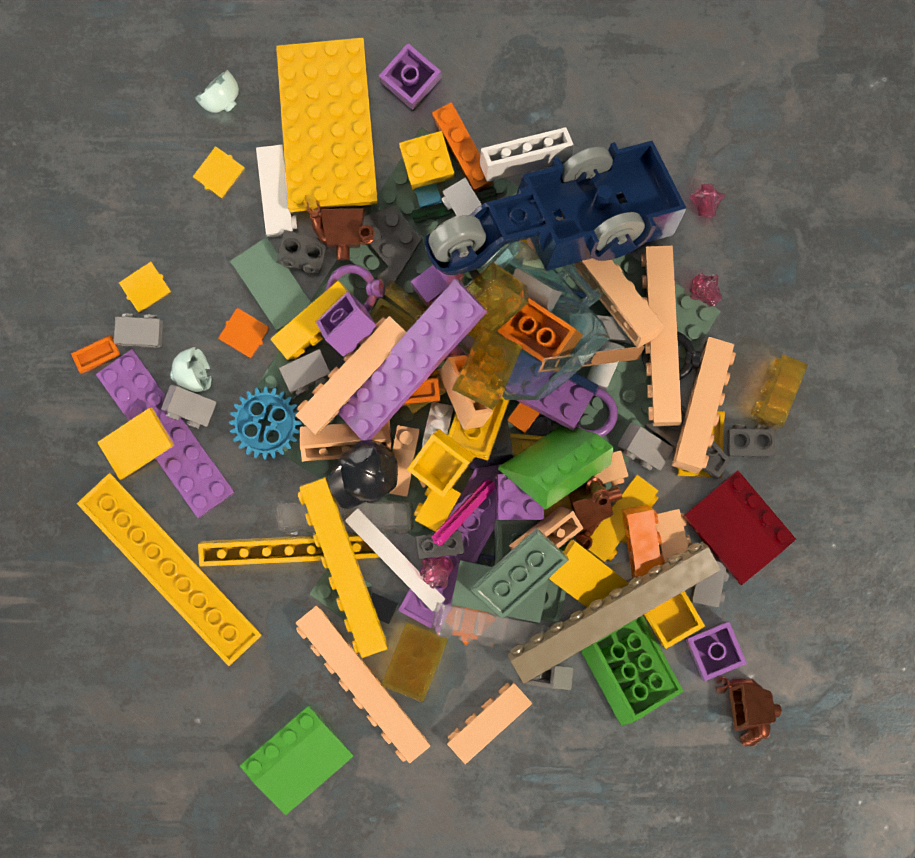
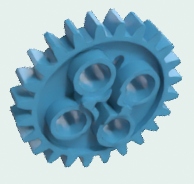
M264 387L263 393L258 388H255V395L247 391L248 398L244 399L240 396L242 404H234L238 411L230 412L235 417V420L229 421L230 425L235 426L234 429L230 430V433L237 434L233 441H241L238 448L243 449L247 447V455L254 451V458H258L260 453H262L264 460H267L268 454H271L275 459L277 451L285 455L283 448L286 447L291 450L289 442L297 443L296 438L293 436L294 434H300L296 426L302 425V422L296 421V418H298L296 414L298 412L294 413V410L298 407L297 404L290 406L292 398L284 399V391L277 395L276 388H273L271 393H269L267 387ZM256 404H262L264 407L260 415H254L252 412V408ZM272 404V409L268 416V421L271 422V425L265 427L263 441L259 442V437L263 431V425L260 422L261 420H266L268 406ZM277 410L285 411V418L282 421L274 420V413ZM255 425L258 429L257 434L253 437H248L246 434L247 428ZM272 431H277L279 433L278 441L270 443L268 441V434Z

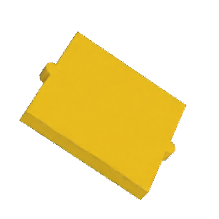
M215 146L193 175V178L203 184L206 190H211L220 198H223L245 167L236 162L232 155H227Z
M149 262L119 282L127 295V300L132 302L138 313L171 293L163 280L164 276L158 273L152 262Z

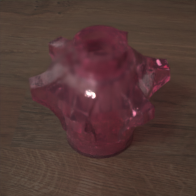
M711 183L701 184V188L697 192L690 194V199L697 207L698 216L702 217L716 216L718 205L725 198V194L718 192L714 188V184Z
M701 273L693 278V287L690 289L692 292L690 295L691 299L700 300L706 303L708 307L714 306L722 299L718 287L717 274L704 276Z
M445 556L436 559L425 558L421 561L423 563V570L419 573L420 576H423L424 582L430 585L432 589L435 586L446 588L448 586V577L453 570L452 561Z

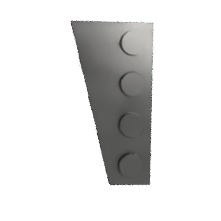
M681 405L682 422L680 425L653 426V420H649L644 428L676 450L687 409ZM713 440L712 446L708 447L706 455H709L707 466L702 468V470L717 480L731 460Z

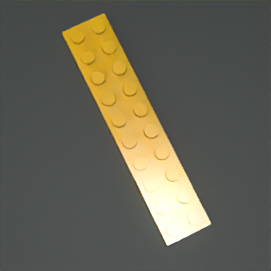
M111 473L104 477L77 503L228 666L234 663L262 636L255 626Z

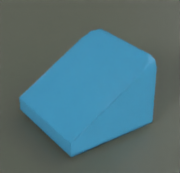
M436 183L415 189L420 209L442 203Z

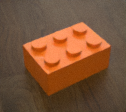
M524 294L521 295L497 330L506 339L543 362L544 358L570 355L583 336L577 329Z

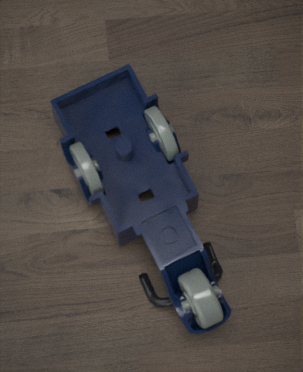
M653 140L618 149L616 143L613 142L608 150L603 147L589 148L573 155L563 165L559 157H556L550 168L524 174L516 195L486 202L476 208L470 215L457 216L443 222L431 234L426 235L425 247L431 263L443 274L452 276L469 272L474 282L481 289L494 291L513 279L512 274L506 272L495 281L487 282L481 276L478 269L506 244L530 238L545 271L591 258L598 261L612 260L634 251L644 243L674 235L687 208ZM616 194L622 195L626 203L620 204ZM559 210L564 220L557 221L553 212Z

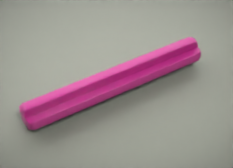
M489 479L484 480L432 535V541L438 546H442L495 489L494 482Z

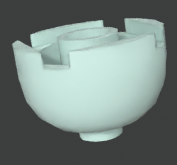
M226 70L225 73H221L206 86L205 92L203 94L200 92L195 97V100L209 112L218 113L222 110L228 112L237 104L234 101L239 91L237 81Z
M196 347L180 352L173 360L172 371L170 372L172 381L178 387L193 393L208 390L212 382L211 376L207 377L205 370L210 369L207 359L200 349L195 350Z

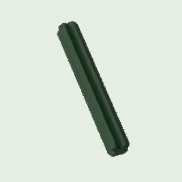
M495 188L475 193L481 205L498 199ZM442 202L413 210L412 217L415 223L454 213L452 208L448 210Z

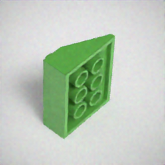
M561 425L499 466L498 470L546 510L609 467L612 460L613 446L596 433L577 427L572 431Z
M643 615L581 650L621 726L637 721L684 692Z
M309 705L245 760L240 767L253 783L287 815L354 755L316 710Z

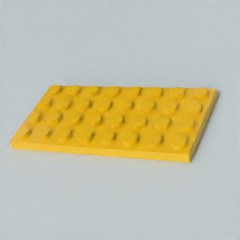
M364 38L276 46L289 212L307 211V202H309L310 208L315 209L317 207L316 200L320 203V209L378 204Z

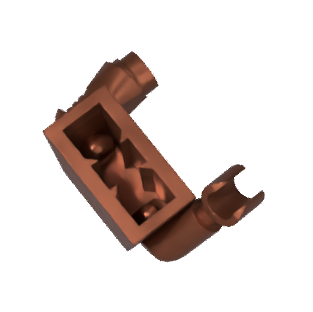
M316 200L317 207L315 209L310 208L309 202H307V212L311 214L310 219L313 231L322 243L327 244L328 248H336V260H350V248H359L360 245H366L373 241L374 229L370 225H363L365 217L363 209H321V213H319L320 203L318 200Z
M599 478L588 480V482L568 494L572 510L583 527L581 530L583 534L579 533L576 536V541L586 550L593 543L592 538L589 536L593 535L596 527L603 520L613 515L611 503L622 499L618 486L606 490L602 480Z
M726 677L718 678L716 683H722L725 687H717L716 692L722 694L730 688L734 730H748L741 735V743L746 747H754L763 738L767 739L771 733L770 725L775 723L776 718L782 712L781 706L774 704L771 691L763 689L761 685L750 678L732 679V681H729Z

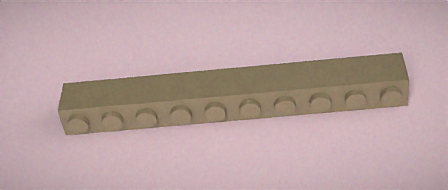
M703 542L694 543L684 553L671 556L665 564L661 566L656 565L644 576L633 578L625 587L612 590L606 598L602 600L597 599L585 610L574 612L566 621L553 624L547 632L534 635L528 643L515 646L507 656L524 684L720 571V568L706 544Z

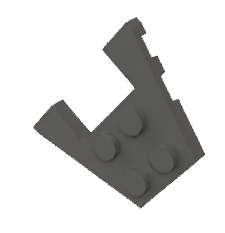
M394 205L366 215L363 225H370L374 229L375 235L369 245L388 266L385 271L375 278V280L381 279L383 281V298L388 295L391 287L422 241L421 237Z

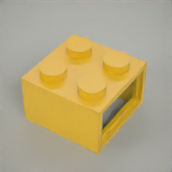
M442 131L399 143L412 190L454 179V171Z
M438 429L432 434L407 470L440 496L444 497L452 489L475 456L442 430Z
M428 486L425 492V496H427L425 503H419L414 512V515L417 516L415 521L436 532L448 520L461 496V493L453 488L442 497Z
M685 591L644 614L659 642L665 649L705 627Z

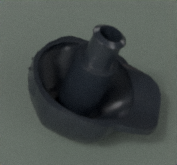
M371 439L361 440L342 455L339 464L328 477V488L337 504L344 509H350L362 503H376L396 487L398 481V462L391 449L385 447V445Z

